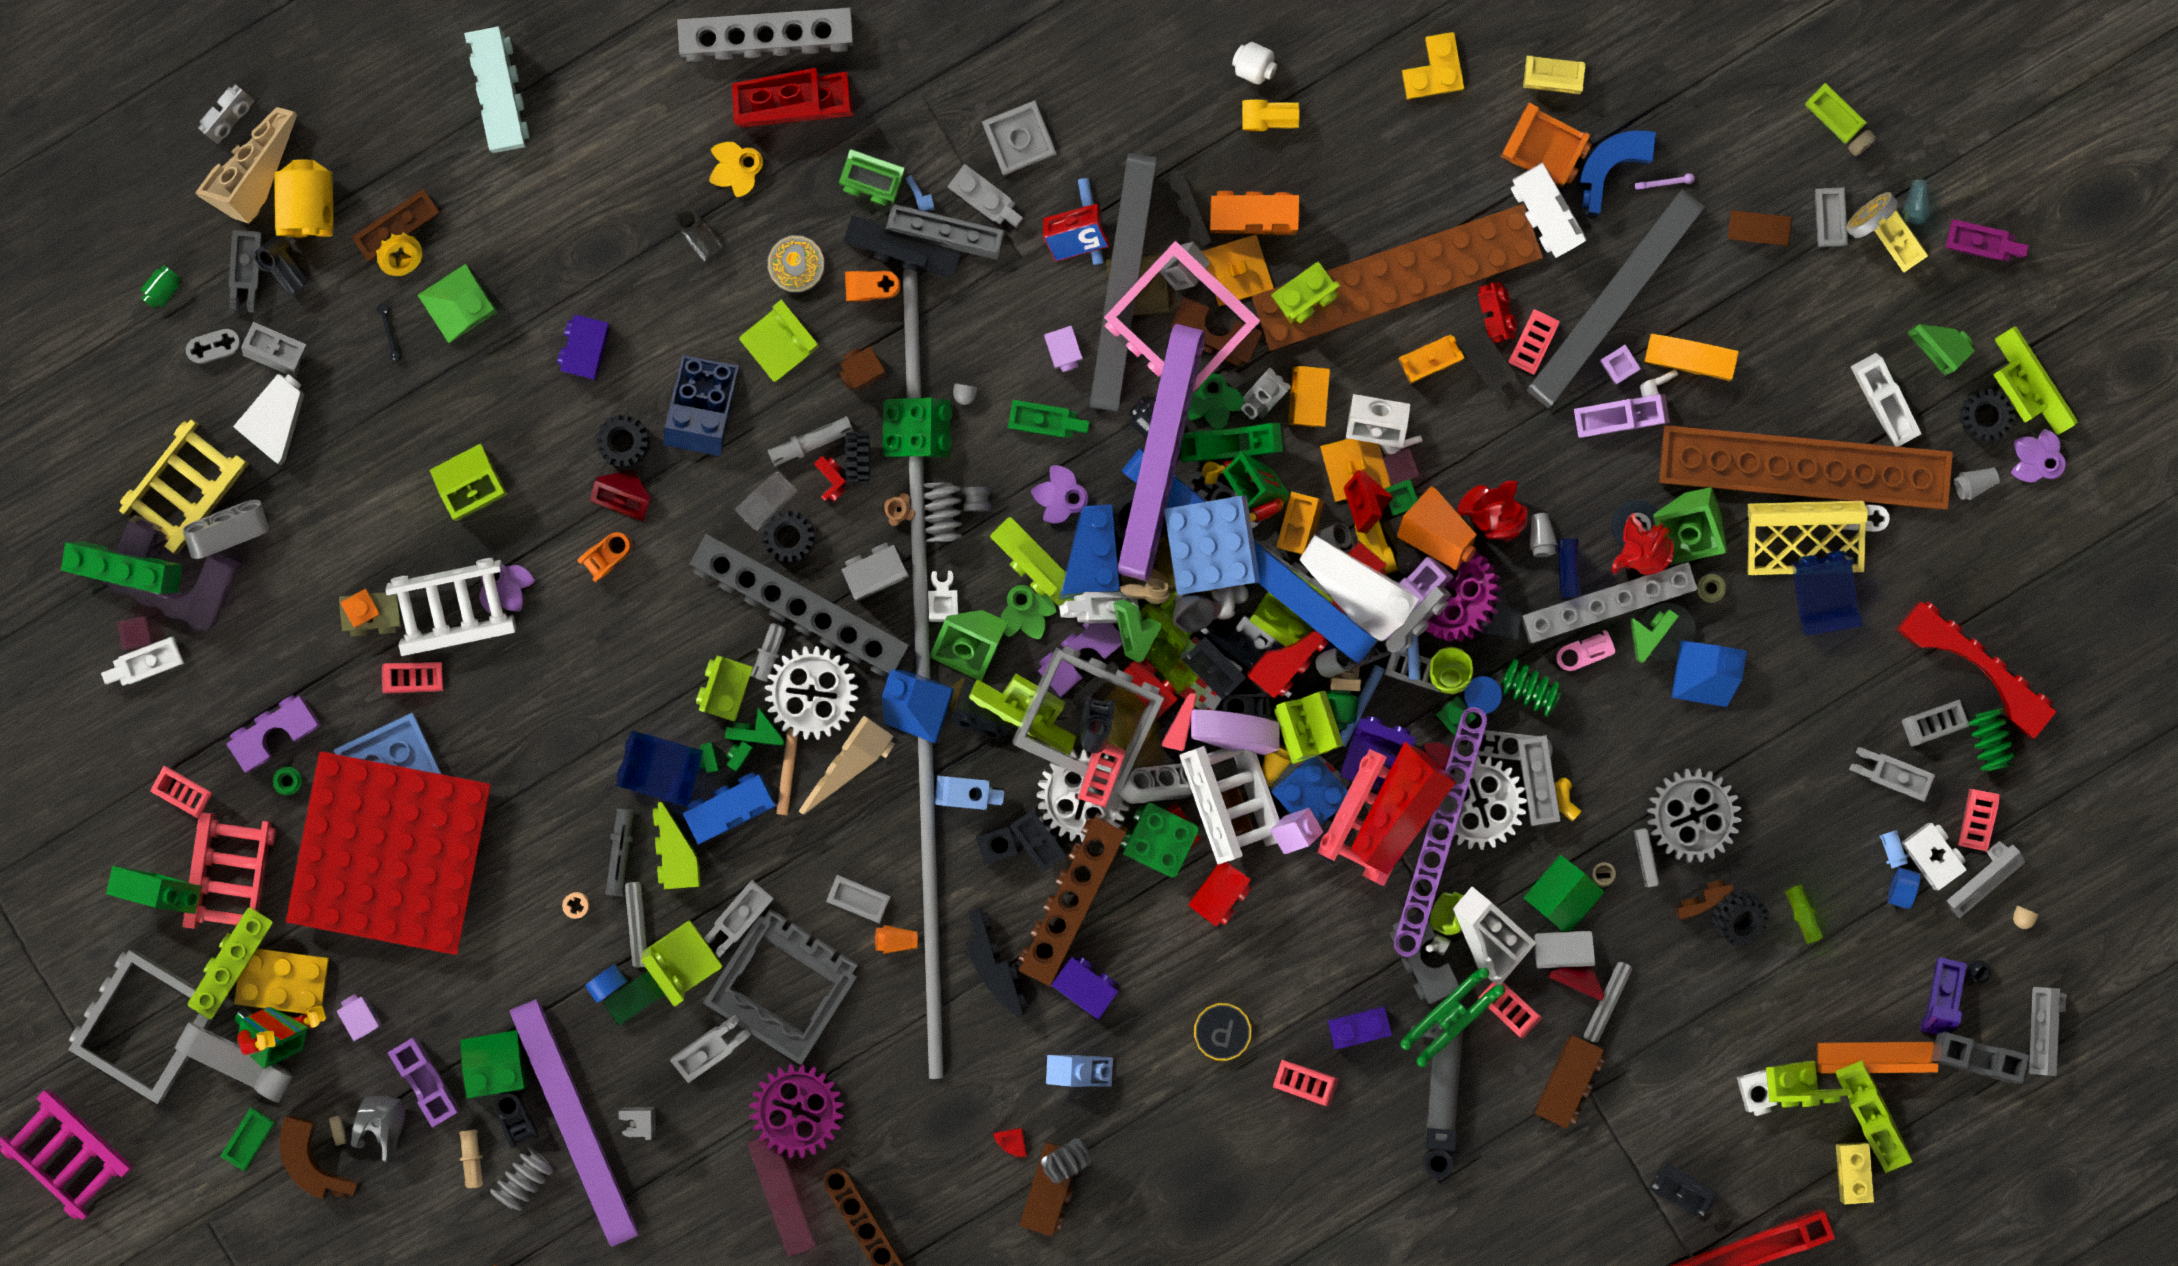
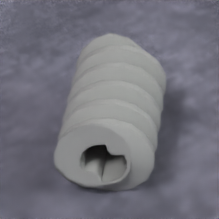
M952 483L924 484V487L932 489V491L924 494V497L933 501L925 505V510L933 512V514L925 517V521L934 524L926 528V533L934 535L933 538L926 540V542H949L962 537V533L954 531V528L961 526L962 522L953 519L954 516L961 514V510L953 508V505L960 503L961 499L952 496L953 493L960 491V487L954 486Z
M527 1146L531 1153L530 1156L522 1153L519 1155L524 1162L523 1165L513 1162L512 1165L516 1173L505 1172L509 1181L507 1183L501 1180L497 1181L501 1191L490 1190L501 1203L510 1209L522 1210L523 1204L521 1200L528 1202L531 1199L528 1191L533 1193L538 1191V1186L535 1182L544 1184L546 1179L543 1173L547 1175H552L553 1173L549 1162L530 1146Z

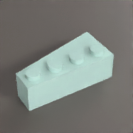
M499 26L464 33L466 43H469L472 47L473 53L470 54V62L474 75L478 78L476 90L480 105H483L481 114L489 150L492 153L526 147L525 139H530L527 122H521L520 111L524 110L521 93L516 94L514 83L519 82L516 65L511 66L509 55L513 54L511 38H505V34Z

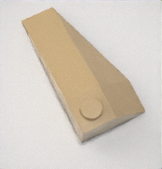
M276 107L252 131V138L241 147L237 145L231 151L234 156L225 165L217 164L196 191V194L231 218L250 224L252 219L259 214L260 208L267 199L274 180V172L278 169L297 114L293 111Z
M863 716L842 746L841 753L836 756L827 768L825 776L817 783L799 812L803 815L876 762L880 756L886 758L895 746L892 742L894 736L868 717Z

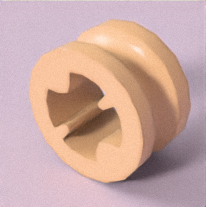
M573 892L566 896L562 907L568 917L577 919L588 912L590 903L587 896L583 893ZM575 897L581 899L580 904L584 906L582 912L577 910V914L571 912L572 906L568 904L570 899L574 901Z

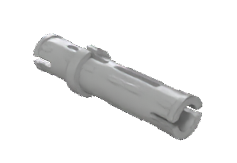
M845 416L798 438L795 435L790 438L791 441L767 451L774 467L793 458L799 457L800 459L805 457V453L846 436V432L854 431L848 417Z

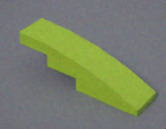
M1863 1060L1837 1070V1079L1843 1089H1850L1851 1095H1847L1850 1106L1858 1118L1863 1133L1885 1173L1911 1163L1912 1158Z

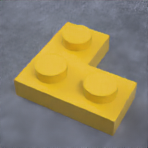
M1454 32L1425 37L1430 65L1402 70L1406 99L1464 90Z

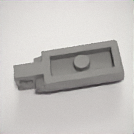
M965 164L947 186L949 190L992 222L995 221L1001 224L1003 220H1006L1017 228L1023 220L1022 216L1012 210L1015 203L1010 197Z

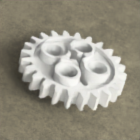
M817 646L813 654L809 653L807 647H803V655L800 656L796 650H792L793 659L789 660L783 655L782 660L785 665L781 667L774 664V668L778 671L777 675L768 674L767 676L774 681L773 685L765 686L766 690L772 691V695L766 697L765 701L774 703V706L768 709V712H777L779 714L774 719V722L777 723L783 720L785 722L782 728L783 731L793 727L794 737L800 731H803L804 739L808 740L810 732H814L815 738L819 740L823 730L830 737V728L832 726L840 731L842 729L839 721H850L845 715L846 711L855 712L856 710L849 705L850 701L858 700V697L851 695V691L857 689L858 685L850 684L849 682L855 677V674L846 675L845 671L848 669L849 664L839 666L838 663L841 656L838 655L833 660L830 659L831 650L827 649L823 656L820 655V650ZM796 669H803L807 674V680L802 685H795L791 680L792 672ZM826 672L832 673L836 678L835 685L830 689H825L820 684V677ZM810 685H815L816 691L836 693L837 698L814 697L813 701L810 702L808 696L787 693L786 689L808 690ZM794 697L800 698L804 706L803 710L798 714H792L788 710V702ZM822 701H828L832 706V713L826 718L820 717L816 712L817 705Z
M1074 749L1070 753V756L1089 764L1091 756L1087 755L1085 749L1082 750L1081 756H1077ZM1106 754L1103 758L1108 759L1109 755ZM1050 762V766L1053 771L1044 769L1043 775L1048 780H1039L1038 785L1045 790L1037 792V797L1045 799V801L1038 804V809H1047L1042 818L1043 820L1052 818L1050 829L1057 826L1061 827L1059 836L1064 835L1068 831L1070 832V841H1073L1076 834H1078L1083 842L1086 835L1082 834L1081 831L1089 817L1086 810L1090 807L1099 808L1103 816L1113 821L1115 819L1124 821L1125 816L1120 810L1127 811L1130 805L1123 802L1120 794L1114 790L1110 794L1106 808L1085 801L1081 818L1076 819L1075 814L1080 800L1078 799V794L1084 777L1081 776L1082 780L1079 783L1072 784L1066 779V774L1072 771ZM1097 764L1096 767L1109 773L1111 768ZM1089 786L1088 791L1103 795V792ZM1062 799H1069L1072 801L1074 808L1070 811H1064L1059 807L1058 802Z
M1479 756L1476 757L1471 778H1474L1480 798L1487 799V804L1483 805L1489 821V827H1484L1479 808H1473L1472 802L1476 801L1469 781V798L1462 804L1453 836H1459L1457 840L1458 845L1463 843L1464 840H1468V849H1472L1474 843L1478 842L1480 850H1484L1485 842L1488 841L1491 847L1495 848L1496 838L1505 843L1504 833L1507 832L1515 835L1516 833L1511 826L1513 824L1522 825V822L1516 817L1517 814H1526V811L1519 808V804L1527 802V799L1519 798L1518 796L1525 788L1515 787L1514 784L1520 778L1518 776L1510 779L1509 775L1512 768L1510 767L1503 772L1501 770L1502 761H1499L1495 766H1491V757H1488L1484 764H1481ZM1454 769V774L1449 772V776L1456 781V785L1462 784L1465 781V774L1461 769ZM1487 776L1493 777L1497 782L1496 790L1492 793H1486L1481 788V781ZM1447 796L1440 806L1443 811L1450 813L1456 810L1457 802L1453 797ZM1495 804H1501L1506 810L1505 817L1500 821H1496L1490 816V809ZM1467 813H1474L1478 818V825L1472 830L1466 829L1462 824V819ZM1441 824V826H1440L1439 828H1440V829H1445V828H1447V827H1446L1445 825Z

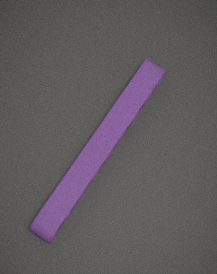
M1175 324L1172 329L1119 560L1118 574L1146 582L1151 576L1165 518L1164 509H1167L1204 346V330Z
M1477 707L1468 708L1463 712L1445 769L1448 775L1452 769H1461L1465 774V781L1459 785L1455 784L1447 794V796H1451L1456 800L1457 808L1449 813L1443 811L1439 805L1431 816L1394 939L1395 951L1403 957L1413 956L1420 948L1485 731L1487 717L1483 710ZM1476 713L1481 717L1482 724L1479 728L1471 729L1466 725L1465 718L1468 714ZM1461 741H1468L1473 745L1474 750L1470 756L1463 757L1458 753L1457 745ZM1443 824L1448 828L1449 834L1445 840H1437L1433 837L1432 829L1435 825ZM1435 852L1439 855V866L1429 868L1424 864V856L1427 853ZM1427 880L1431 883L1432 891L1428 896L1418 895L1415 890V885L1418 881ZM1415 907L1422 910L1424 919L1421 923L1412 924L1408 921L1407 912L1411 908ZM1408 935L1415 940V948L1411 952H1404L1399 948L1398 943L1402 936Z
M536 998L511 1009L510 1014L607 1241L613 1247L638 1236L634 1220L540 1002Z

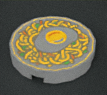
M1891 192L1875 197L1852 216L1846 225V230L1854 238L1866 236L1878 228V222L1882 218L1886 220L1894 213L1898 201Z
M791 235L780 239L772 247L768 256L767 269L771 279L780 289L790 293H803L812 289L820 282L825 271V259L820 247L813 240L804 236Z

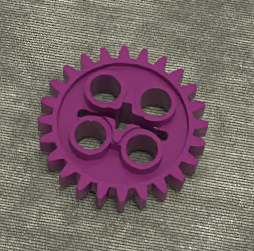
M1475 552L1468 563L1463 562L1458 567L1457 577L1445 586L1452 594L1447 600L1448 606L1442 611V615L1441 613L1439 615L1434 614L1427 621L1429 626L1425 631L1433 633V636L1439 639L1444 637L1445 640L1452 642L1453 638L1461 642L1464 639V634L1474 638L1473 629L1483 632L1481 624L1483 621L1489 624L1492 623L1488 615L1489 613H1498L1492 606L1493 603L1501 602V599L1496 597L1495 593L1501 591L1502 587L1494 584L1500 579V576L1492 573L1495 570V566L1487 564V558L1482 555L1479 556V553ZM1440 562L1453 575L1456 570ZM1478 586V592L1472 597L1473 589ZM1460 609L1459 617L1454 620L1455 613Z
M792 1064L788 1066V1073H784L778 1067L776 1078L768 1073L766 1076L769 1083L766 1084L761 1081L758 1083L759 1087L763 1090L762 1093L753 1092L752 1094L753 1097L759 1100L749 1105L750 1108L757 1110V1113L749 1116L750 1120H758V1124L752 1130H761L763 1133L758 1140L768 1139L769 1143L766 1148L768 1150L776 1145L778 1147V1156L784 1149L788 1150V1158L790 1159L794 1151H798L801 1159L804 1158L805 1150L807 1149L812 1155H815L816 1145L824 1150L826 1148L824 1139L829 1141L835 1139L830 1130L839 1131L841 1128L834 1123L835 1120L843 1119V1115L836 1113L837 1109L843 1107V1103L835 1102L834 1100L840 1095V1092L831 1093L830 1089L834 1082L825 1084L823 1082L826 1076L825 1073L817 1078L815 1076V1067L809 1073H805L804 1064H801L798 1072L794 1071ZM785 1085L794 1087L796 1097L791 1100L783 1098L780 1092L781 1088ZM812 1096L821 1098L823 1108L818 1111L811 1110L807 1104L808 1098ZM777 1100L790 1108H794L796 1104L800 1105L802 1113L820 1118V1122H814L803 1115L793 1118L791 1110L772 1104V1101ZM773 1112L782 1113L785 1117V1124L779 1127L772 1125L769 1119L770 1114ZM800 1123L809 1124L812 1128V1135L806 1138L799 1136L796 1131L797 1125Z

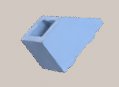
M1047 1055L1046 1084L1070 1087L1112 1086L1113 1057Z

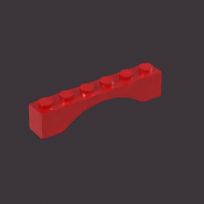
M1358 541L1348 553L1381 574L1385 575L1387 573L1384 570V567L1387 565L1386 562L1362 542ZM1333 601V604H1334L1338 609H1340L1343 613H1345V612L1339 607V605H1338L1335 601ZM1313 629L1308 635L1293 644L1281 649L1266 651L1247 675L1274 699L1278 694L1283 697L1294 684L1290 681L1297 671L1302 674L1312 662L1309 659L1316 649L1321 652L1329 640Z
M1928 601L1925 604L1917 602L1895 630L1918 648H1936L1950 651L1975 664L1997 689L2005 707L2007 721L2029 739H2035L2056 713L2051 708L2053 702L2042 693L2036 695L2028 688L2031 684L2017 674L2013 677L2006 671L2008 666L1998 657L1994 656L1991 659L1984 653L1986 648L1976 639L1972 638L1969 641L1961 634L1963 629L1954 621L1949 620L1946 622L1938 616L1941 611Z
M1818 1209L1671 1266H1757L1783 1256L1813 1248L1834 1240L1835 1237L1825 1211Z

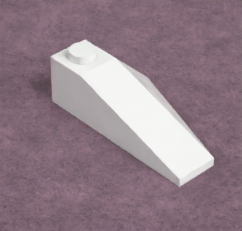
M1314 535L1300 558L1303 565L1346 615L1380 641H1383L1404 624L1419 600L1411 590Z

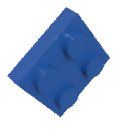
M1316 756L1304 761L1271 792L1290 814L1310 808L1319 825H1321L1340 808L1348 790Z

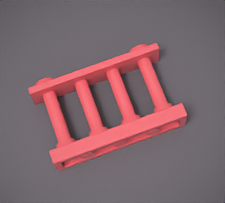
M1369 749L1367 755L1360 762V769L1328 832L1322 837L1317 853L1333 861L1340 854L1364 866L1365 870L1362 876L1384 886L1392 870L1387 875L1365 864L1350 846L1344 844L1351 828L1360 831L1364 823L1363 820L1357 818L1364 802L1373 805L1377 797L1376 794L1370 792L1377 776L1386 779L1390 771L1389 768L1383 766L1387 757Z
M201 813L198 818L189 882L201 885L202 888L196 913L184 912L182 927L195 929L199 927V923L204 921L237 925L243 916L242 914L208 910L206 906H202L203 894L207 895L208 892L251 898L250 907L259 912L269 845L273 846L276 829L272 828L271 821H262L261 829L221 824L218 823V820H214L215 813ZM216 835L257 840L259 841L257 858L214 852V849L210 848L211 839L216 837ZM212 863L255 869L253 887L210 881V878L206 877L207 866H212Z

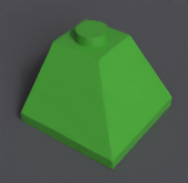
M464 264L418 294V297L449 344L497 313V310L467 264Z
M1919 324L1907 332L1944 376L1954 372L1975 351L1971 347L1974 344L1964 331L1959 333L1956 329Z
M1712 487L1684 493L1653 515L1656 526H1659L1662 522L1664 527H1668L1671 530L1668 535L1674 542V557L1671 565L1726 553L1721 511Z
M984 610L948 615L934 644L930 658L976 680L982 681L1008 622Z

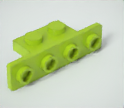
M2014 326L1996 337L1995 341L2009 361V364L1993 375L2023 421L2026 423L2042 412L2056 435L2075 426L2078 423L2077 419L2018 328Z
M1008 517L990 537L1013 560L1009 565L1021 577L1026 573L1033 580L1030 586L1041 597L1047 594L1058 607L1063 605L1065 601H1074V598L1059 599L1065 571L1011 517Z
M1015 674L1003 693L982 681L976 680L969 698L978 706L992 711L1004 721L1019 727L1038 686ZM1046 692L1027 734L1037 737L1052 748L1069 755L1073 749L1076 736L1054 724L1066 702Z
M251 907L247 908L232 934L227 933L219 945L221 951L216 959L212 957L204 968L203 972L206 975L188 1002L190 1008L208 1019L214 1018L272 926V920Z

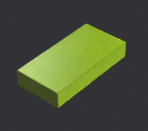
M1826 83L1804 104L1844 144H1847L1867 123Z

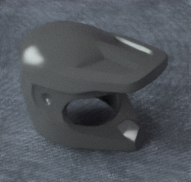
M367 1095L362 1101L355 1118L351 1146L363 1148L365 1145L364 1135L368 1130L372 1131L376 1135L377 1142L381 1143L383 1162H392L399 1136L405 1123L406 1111L402 1099L388 1095Z

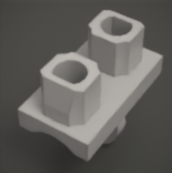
M1269 368L1243 397L1245 404L1241 407V410L1252 420L1257 415L1263 419L1291 386L1283 382V378L1279 375L1276 376L1274 370Z

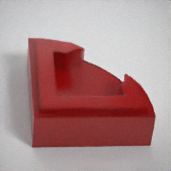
M1022 1127L993 1133L995 1141L1002 1150L1016 1157H1027Z

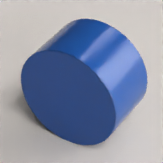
M1485 676L1472 679V682L1463 691L1465 705L1468 708L1477 707L1483 710L1485 714L1494 711L1502 699V692L1498 683L1492 678Z
M1898 867L1892 879L1887 902L1910 909L1919 887L1920 873Z
M614 964L588 982L585 988L596 1003H599L628 981L616 964Z

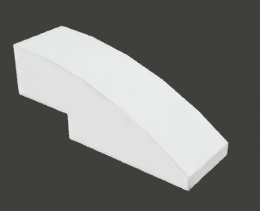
M1874 353L1851 366L1868 402L1895 447H1899L1921 435L1899 386L1893 381L1881 356Z

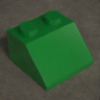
M517 1030L460 1040L462 1073L467 1099L528 1087Z

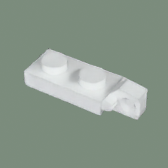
M1084 592L1082 595L1075 596L1074 601H1065L1059 608L1061 617H1077L1078 622L1118 623L1113 605L1114 602L1124 599L1138 608L1139 605L1138 599L1126 596L1122 592Z
M172 636L118 657L119 659L113 661L115 668L102 672L101 675L105 684L120 680L123 686L180 666L184 662L175 638Z

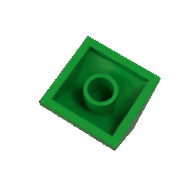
M1560 854L1523 899L1560 931L1571 932L1602 896L1604 891L1584 872Z

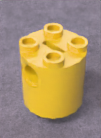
M292 160L281 171L274 172L276 236H290L291 238H305L307 235H315L317 237L333 236V172L315 160Z

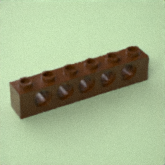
M1096 813L1094 819L1087 818L1081 831L1086 836L1081 845L1075 843L1068 857L1073 862L1068 871L1062 869L1055 883L1060 888L1056 896L1049 895L1043 908L1047 915L1043 922L1037 920L1030 934L1035 939L1030 948L1024 946L1017 960L1022 963L1019 969L1020 972L1048 986L1051 985L1127 832V827L1099 813ZM1092 840H1098L1104 845V851L1095 854L1090 851L1088 843ZM1079 866L1088 867L1091 871V877L1088 879L1079 878L1076 874V868ZM1069 891L1077 894L1079 902L1069 905L1064 901L1063 894ZM1060 917L1065 921L1066 928L1055 930L1052 928L1050 920ZM1041 943L1050 944L1053 948V954L1049 956L1040 954L1038 945Z

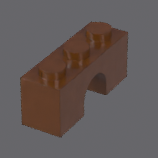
M1183 296L1169 330L1172 331L1175 324L1204 330L1205 341L1202 351L1214 355L1216 351L1219 352L1244 325V323L1236 320L1228 334L1215 336L1205 326V318L1210 308ZM1253 328L1225 358V361L1237 367H1241L1242 363L1248 365L1262 331Z

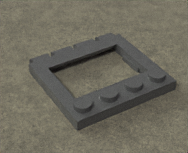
M770 909L765 918L759 915L703 1003L727 1019L735 1015L740 1020L737 1023L738 1026L744 1030L747 1029L749 1033L801 1065L857 977L853 975V972L858 964L843 954L834 963L831 961L836 952L834 948L816 938L811 947L807 946L806 944L812 934L793 922L787 932H785L782 928L788 919ZM762 938L835 983L829 995L824 997L810 1019L812 1022L806 1028L805 1033L731 987L738 975L743 973Z

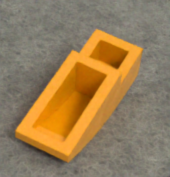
M1650 334L1644 362L1730 381L1733 378L1739 351L1679 338Z

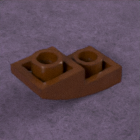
M1731 210L1728 239L1789 246L1793 217Z
M1724 880L1706 883L1707 889L1701 890L1703 901L1699 902L1698 897L1681 901L1682 906L1675 908L1677 918L1680 920L1689 918L1715 906L1720 900L1722 901L1725 898V895L1733 891L1732 884H1724Z

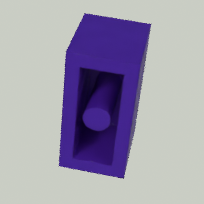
M576 314L573 320H568L564 336L569 337L566 348L561 347L557 364L561 365L560 370L564 373L596 381L611 325L607 322Z
M1071 956L1051 986L1096 1019H1099L1118 993V990L1114 988L1117 982L1105 973H1102L1101 976L1091 971L1094 965L1082 956H1079L1077 960Z
M1384 1006L1327 1020L1335 1050L1392 1036Z

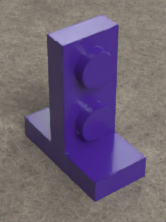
M1938 957L1935 964L1927 1014L1921 1020L1920 1032L1933 1035L1943 1032L1952 1033L1960 1024L1962 1012L1959 1011L1966 963Z

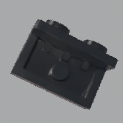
M965 679L960 689L956 708L951 713L949 720L957 723L962 728L981 732L988 738L1002 740L1010 731L1012 723L1004 721L999 715L978 706L971 700L969 696L975 682Z

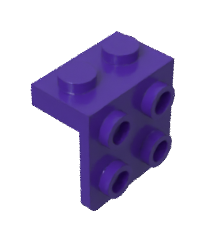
M1367 716V719L1361 718L1356 726L1340 771L1341 777L1353 782L1360 769V762L1367 755L1369 749L1386 756L1387 758L1383 766L1391 769L1404 741L1414 745L1416 737L1410 736L1411 732L1405 728L1394 726V729L1383 726L1384 722L1375 717ZM1377 776L1371 789L1380 791L1385 779Z

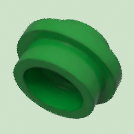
M282 767L273 776V786L282 795H293L301 788V774L293 767ZM287 775L293 779V783L289 787L283 784V778Z

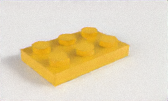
M257 948L237 980L234 1004L258 1008L272 1007L280 1011L307 1014L306 1011L309 1008L315 1006L323 1007L329 958Z

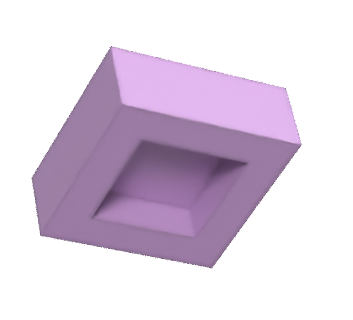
M1626 345L1600 360L1615 385L1641 369Z

